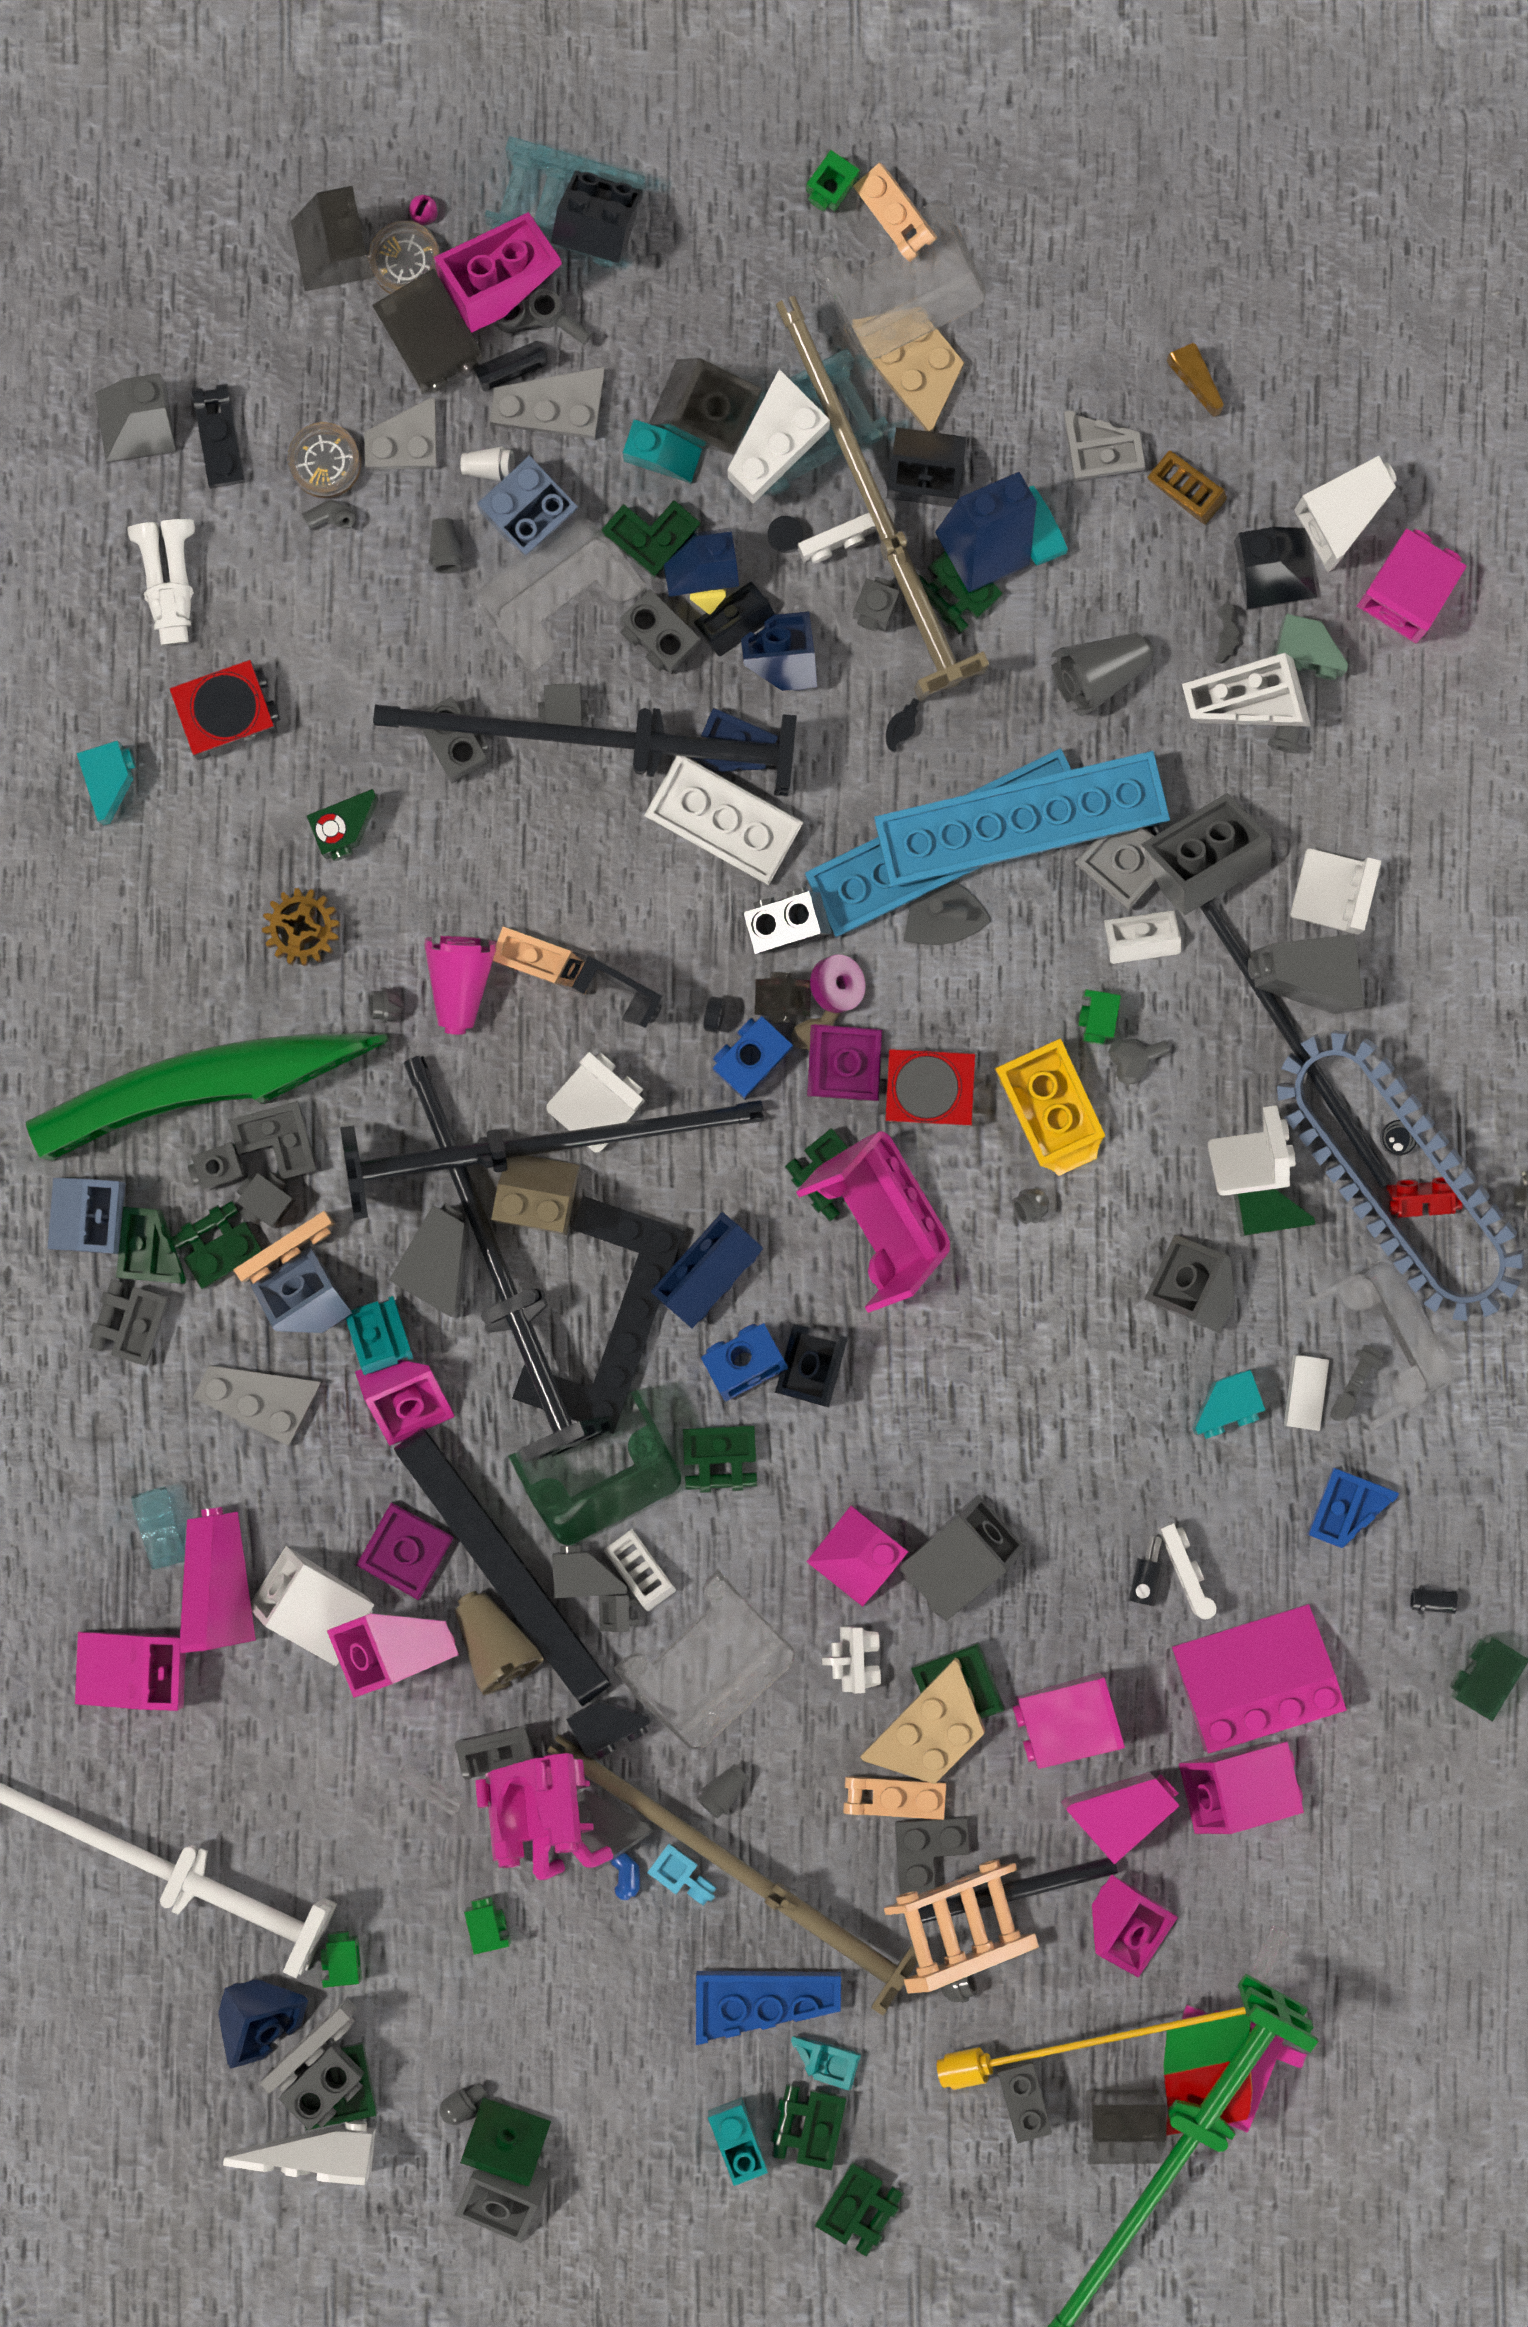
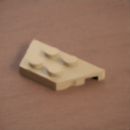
M920 307L845 324L844 330L899 399L924 430L932 432L964 365L963 360Z
M956 1657L861 1754L860 1758L863 1761L936 1784L984 1735L986 1730L980 1714L977 1713L975 1708V1701L962 1673L961 1663Z

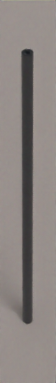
M1163 823L1148 827L1153 836L1166 830ZM1213 900L1203 904L1200 908L1295 1056L1306 1063L1311 1056L1301 1045L1303 1042L1302 1038L1273 993L1255 988L1254 979L1250 978L1248 972L1249 956ZM1315 1061L1306 1073L1381 1188L1385 1187L1393 1179Z

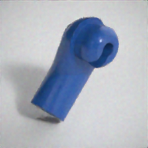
M624 1852L610 1863L619 1871L618 1884L614 1888L616 1896L621 1900H629L631 1897L636 1896L640 1889V1867Z

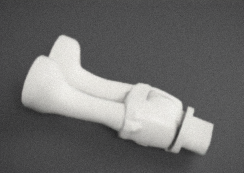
M172 519L161 521L170 582L167 583L163 581L160 562L159 524L156 522H146L129 526L127 528L129 539L139 545L142 554L147 587L144 596L145 600L149 603L155 622L154 630L159 631L161 646L188 643L187 627L191 626V621L188 619L190 617L191 598L194 592L193 588L189 586L187 578L184 541L195 532L194 520Z

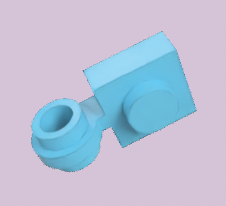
M671 1843L666 1846L647 1872L674 1894H677L682 1886L687 1884L691 1887L687 1894L703 1906L707 1901L712 1902L715 1898L713 1893L717 1887L701 1875L696 1880L691 1878L690 1875L698 1864Z

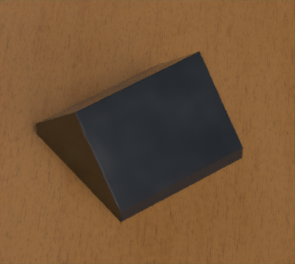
M793 1323L784 1356L788 1369L780 1372L775 1393L829 1407L848 1337Z

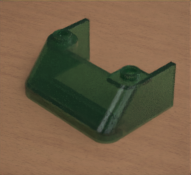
M639 1389L631 1392L647 1425L635 1431L628 1441V1452L634 1465L570 1497L565 1486L557 1479L545 1478L534 1483L518 1452L508 1456L534 1508L552 1537L558 1543L563 1545L575 1544L672 1494L680 1486L682 1480L680 1468Z

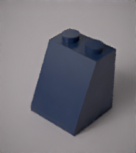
M1020 471L959 497L935 531L969 593L1030 565L1037 501Z

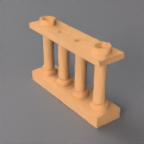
M999 1859L981 1863L978 1865L980 1870L978 1872L918 1894L917 1891L901 1894L896 1897L897 1903L884 1908L885 1915L904 1913L918 1961L917 1974L904 1979L907 1993L931 1992L1039 1948L1035 1933L1020 1935L1019 1929L1015 1930L1000 1878L1003 1875L1016 1871L1015 1863L1001 1865ZM987 1882L1001 1931V1934L998 1935L1000 1941L995 1943L987 1938L973 1887ZM960 1893L974 1945L971 1946L972 1952L968 1954L960 1950L946 1901L947 1897ZM929 1904L933 1905L947 1955L944 1957L945 1963L940 1965L932 1960L918 1911L919 1908Z

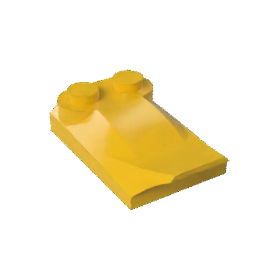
M1061 1038L994 1068L1039 1166L1048 1168L1060 1176L1097 1159L1098 1149L1102 1139L1105 1137V1133Z

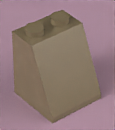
M528 1155L507 1158L508 1170L502 1172L499 1179L491 1220L507 1225L567 1235L580 1165Z

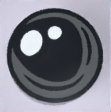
M715 996L709 998L703 1022L705 1031L719 1033L725 1013V998Z
M1400 1119L1386 1124L1380 1134L1382 1147L1391 1155L1402 1156L1408 1154L1417 1144Z

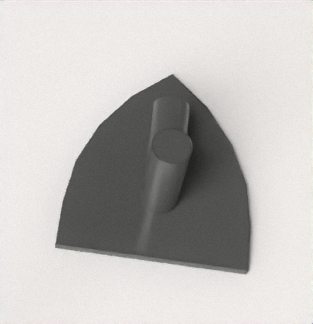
M952 881L911 901L904 941L925 945L954 943L977 933L991 920L981 903L967 889Z

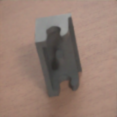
M527 1724L460 1739L454 1743L461 1774L465 1780L483 1776L492 1770L534 1758Z

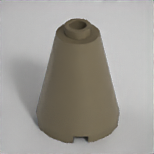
M472 1591L458 1600L460 1606L455 1610L477 1687L483 1695H490L511 1685L509 1681L518 1676L521 1679L526 1677L543 1663L544 1659L540 1650L486 1593L478 1594L477 1591Z

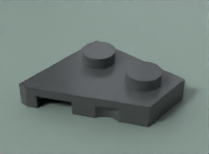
M586 1789L577 1794L580 1823H593L594 1827L592 1831L581 1833V1840L591 1853L605 1846L610 1847L613 1853V1859L593 1868L596 1871L654 1832L648 1824Z

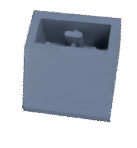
M530 455L477 503L480 513L509 543L525 556L532 552L578 509V506Z
M53 1178L47 1249L118 1254L126 1183L94 1179Z

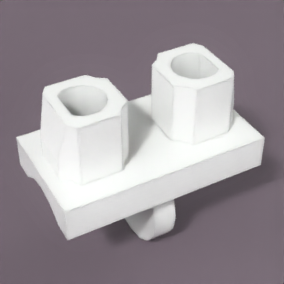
M842 1626L840 1627V1642L831 1643L832 1656L821 1657L822 1665H832L833 1679H842V1692L865 1693V1688L881 1684L879 1666H864V1652H875L879 1649L878 1632L863 1630L862 1627Z

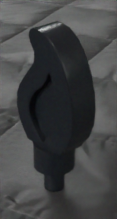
M915 698L912 699L910 705L906 704L903 711L896 713L889 721L886 730V745L893 753L897 750L896 745L911 737L915 731V717L918 713L916 707L919 703V700Z

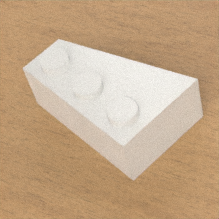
M780 369L728 468V479L752 503H755L830 427V419Z
M1286 653L1182 684L1190 717L1199 723L1311 727L1294 660Z

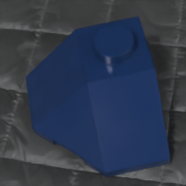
M731 528L694 533L664 564L669 597L739 587Z
M809 611L773 615L765 621L764 629L757 634L749 632L741 638L744 666L781 691H801L806 688L817 687L815 650Z
M258 1979L244 1983H235L226 1987L218 2016L229 2067L232 2069L263 2060L273 2051L271 2044L284 2032L288 2035L295 2032L302 2024L308 2004L307 1998L304 1995Z

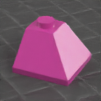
M397 1360L398 1364L366 1375L363 1374L362 1369L355 1371L363 1398L389 1446L408 1438L421 1427H424L426 1430L455 1417L429 1365Z
M850 1506L806 1562L863 1607L886 1581L908 1551L854 1507Z
M1111 1874L1092 1903L1095 1953L1139 1978L1178 1917L1128 1883Z

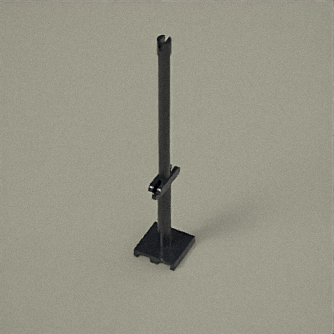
M375 704L373 724L376 726L394 728L402 726L633 749V770L638 775H643L647 771V777H654L663 754L775 765L774 795L788 797L791 783L797 721L796 715L783 714L780 725L779 744L665 733L661 710L658 708H653V713L647 708H642L638 712L636 732L401 709L399 706Z
M419 1055L408 1059L403 1064L412 1086L417 1091L439 1148L458 1146L431 1081L432 1076L424 1056L420 1057ZM467 1167L448 1169L502 1301L485 1309L481 1314L483 1322L491 1323L486 1326L489 1333L506 1330L512 1331L553 1434L520 1448L519 1451L523 1461L528 1462L535 1458L537 1460L544 1459L550 1455L552 1457L557 1456L614 1430L615 1428L610 1416L583 1420L572 1424L531 1322L548 1306L546 1299H544L545 1293L540 1288L528 1289L519 1294L517 1293Z
M759 1100L739 1103L731 1107L503 1141L501 1131L494 1129L487 1131V1137H481L477 1143L367 1160H360L354 1125L340 1127L353 1216L354 1220L368 1218L363 1182L479 1164L485 1168L493 1167L494 1172H504L508 1170L506 1158L738 1123L743 1125L763 1122L764 1115L762 1111L764 1110L762 1101Z

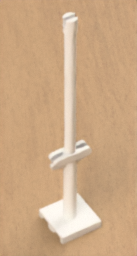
M0 1783V1803L168 1881L160 1899V1904L164 1908L174 1906L171 1912L178 1915L194 1896L199 1897L295 1942L296 1944L283 1970L284 1973L297 1978L298 1974L301 1975L304 1970L307 1971L337 1903L323 1898L313 1904L304 1923L205 1877L208 1851L203 1848L198 1849L194 1845L184 1848L175 1865Z

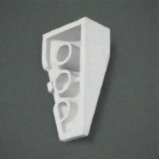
M354 2120L345 2122V2125H337L229 2151L224 2157L223 2166L261 2172L273 2171L274 2166L281 2167V2172L285 2173L286 2176L298 2177L314 2172L317 2173L318 2181L365 2185L372 2172L375 2128L367 2127V2122Z

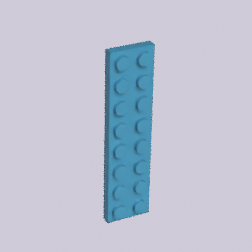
M1060 748L967 794L1071 770ZM877 837L805 872L804 875L812 891L820 892L829 926L835 938L983 866L890 888L879 838Z
M1154 751L874 816L890 888L1170 821Z

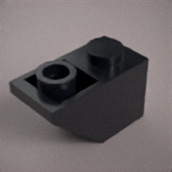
M603 1700L590 1704L566 1719L585 1756L588 1758L595 1754L597 1759L616 1750L615 1742L625 1737L631 1742L646 1734L648 1730L645 1726L651 1724L652 1721L646 1713Z

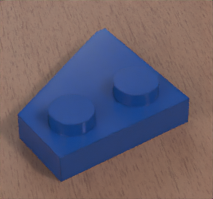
M1332 1468L1307 1535L1343 1548L1363 1527L1371 1523L1386 1506L1394 1502L1399 1493Z

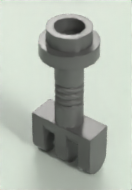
M1364 1345L1361 1350L1357 1349L1354 1357L1359 1360V1363L1350 1378L1351 1380H1349L1343 1393L1338 1396L1331 1409L1330 1416L1333 1420L1340 1421L1349 1417L1358 1400L1357 1396L1364 1384L1363 1382L1367 1379L1372 1367L1375 1369L1381 1368L1383 1354L1377 1349L1368 1345Z

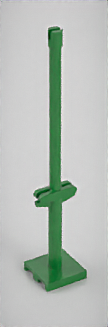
M1245 1973L1238 1983V1988L1247 2017L1255 2022L1256 2025L1201 2105L1176 2099L1173 2105L1169 2107L1168 2116L1170 2124L1173 2128L1182 2132V2136L1060 2313L1055 2315L1048 2327H1074L1079 2316L1200 2142L1218 2152H1224L1228 2148L1226 2138L1232 2140L1236 2134L1220 2116L1274 2037L1278 2035L1311 2053L1318 2043V2038L1310 2034L1314 2026L1312 2020L1304 2017L1308 2011L1306 2006Z

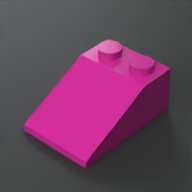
M529 212L434 257L440 285L471 333L506 316L562 265L560 257Z

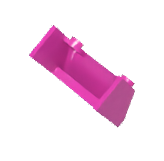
M883 1131L867 1136L820 1165L796 1191L799 1198L817 1190L827 1199H835L842 1195L876 1252L870 1259L868 1275L878 1288V1291L865 1306L868 1313L914 1296L950 1251V1240L945 1228L892 1138Z

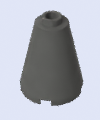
M1138 633L1062 647L1052 653L1051 657H1057V663L1051 665L1056 685L1066 703L1073 700L1078 707L1073 711L1077 715L1084 716L1094 711L1152 664L1154 649L1150 640Z

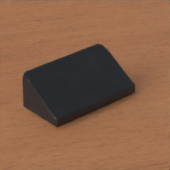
M534 341L474 367V372L482 390L486 392L545 367L548 361L541 344L538 341Z
M750 581L723 600L711 615L705 613L695 620L694 624L717 656L720 657L741 642V638L749 632L755 633L765 625V621L775 615L768 600Z

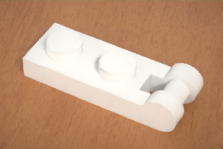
M887 508L894 524V513L891 509ZM867 513L798 543V551L803 563L812 560L813 564L830 558L832 550L842 546L848 550L865 542L864 537L877 532L870 513Z
M1172 1522L1158 1527L1193 1613L1201 1619L1212 1618L1216 1613V1604L1203 1594L1199 1582L1203 1581L1204 1577L1197 1561L1190 1562L1185 1551L1186 1548L1190 1547V1543L1183 1527L1176 1529L1175 1524Z

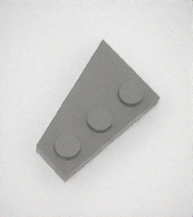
M605 367L495 387L490 426L596 440Z
M209 1365L193 1398L290 1446L322 1382Z

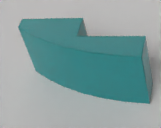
M1033 485L1029 489L1037 501L1031 559L1038 566L1067 554L1068 548L1052 513Z

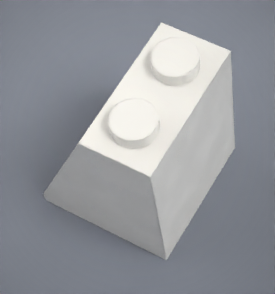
M1380 456L1303 495L1294 509L1327 572L1336 567L1396 488L1394 484L1397 481L1396 475L1388 462L1383 464Z
M287 1546L251 1601L252 1612L265 1627L337 1666L339 1660L327 1630L367 1614H372V1608L374 1607V1604L366 1595Z

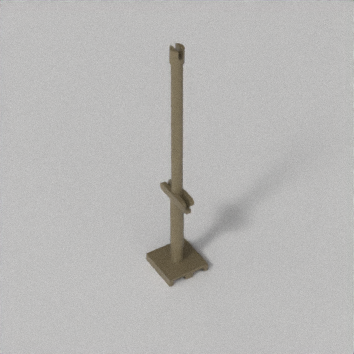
M790 296L788 302L792 308L791 312H787L783 300L779 301L776 307L785 327L788 328L825 414L830 419L832 430L881 538L880 551L882 556L891 565L937 672L917 680L914 691L919 702H921L930 694L944 688L945 691L959 685L960 681L976 674L977 676L984 674L989 666V662L984 651L958 663L956 662L906 549L908 543L902 531L897 533L804 322L805 317L795 296Z
M558 1734L554 1740L566 1747V1749L562 1753L555 1747L550 1746L547 1751L551 1755L568 1753L573 1754L574 1759H582L584 1775L759 1894L766 1899L764 1903L769 1907L779 1910L884 1982L885 1985L873 2001L871 2008L882 2016L885 2014L887 2008L905 1984L904 1979L908 1978L918 1963L913 1943L898 1965H896L791 1893L790 1889L779 1882L777 1884L773 1883L591 1757L587 1758L577 1745L561 1734Z

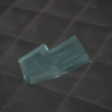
M163 1486L132 1495L131 1500L152 1570L185 1561V1546L176 1523L177 1516L167 1487Z

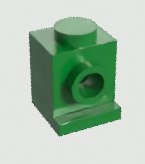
M830 150L806 184V192L810 194L808 201L821 211H826L827 208H830L835 212L853 185L859 181L860 170ZM827 183H834L837 186V190L831 193L824 186Z
M1085 989L1082 999L1089 1002L1088 1006H1081L1078 1026L1084 1027L1083 1042L1104 1045L1105 1040H1112L1114 1038L1121 995Z
M492 1896L472 1900V1906L467 1907L464 1914L473 1954L476 1955L509 1947L511 1944L510 1935H502V1931L507 1930L503 1909H496Z
M349 1931L327 1933L328 1941L326 1948L321 1949L322 1970H328L329 1975H326L322 1980L323 1988L359 1984L362 1980L358 1936L349 1937Z

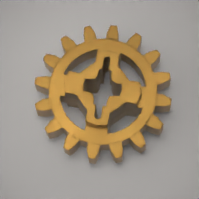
M295 888L294 897L291 898L285 892H282V903L270 902L271 907L274 909L273 914H263V918L270 922V926L263 927L262 932L272 936L266 942L267 947L277 946L278 948L274 955L280 959L287 954V963L290 965L295 963L296 958H300L303 966H308L309 957H313L318 963L321 962L320 952L324 950L331 954L333 950L328 945L329 941H339L340 938L332 932L333 928L341 926L338 920H331V916L337 912L336 908L328 907L325 909L328 899L323 895L318 900H315V891L312 889L307 892L306 896H303L301 890ZM299 904L297 911L289 915L283 914L291 906ZM315 908L322 914L325 927L316 924L313 918ZM302 919H305V923L314 931H302L300 936H297L298 932L287 923L300 924ZM278 927L286 930L289 936L288 946H285L281 941ZM314 939L320 940L314 947L303 950L306 943Z

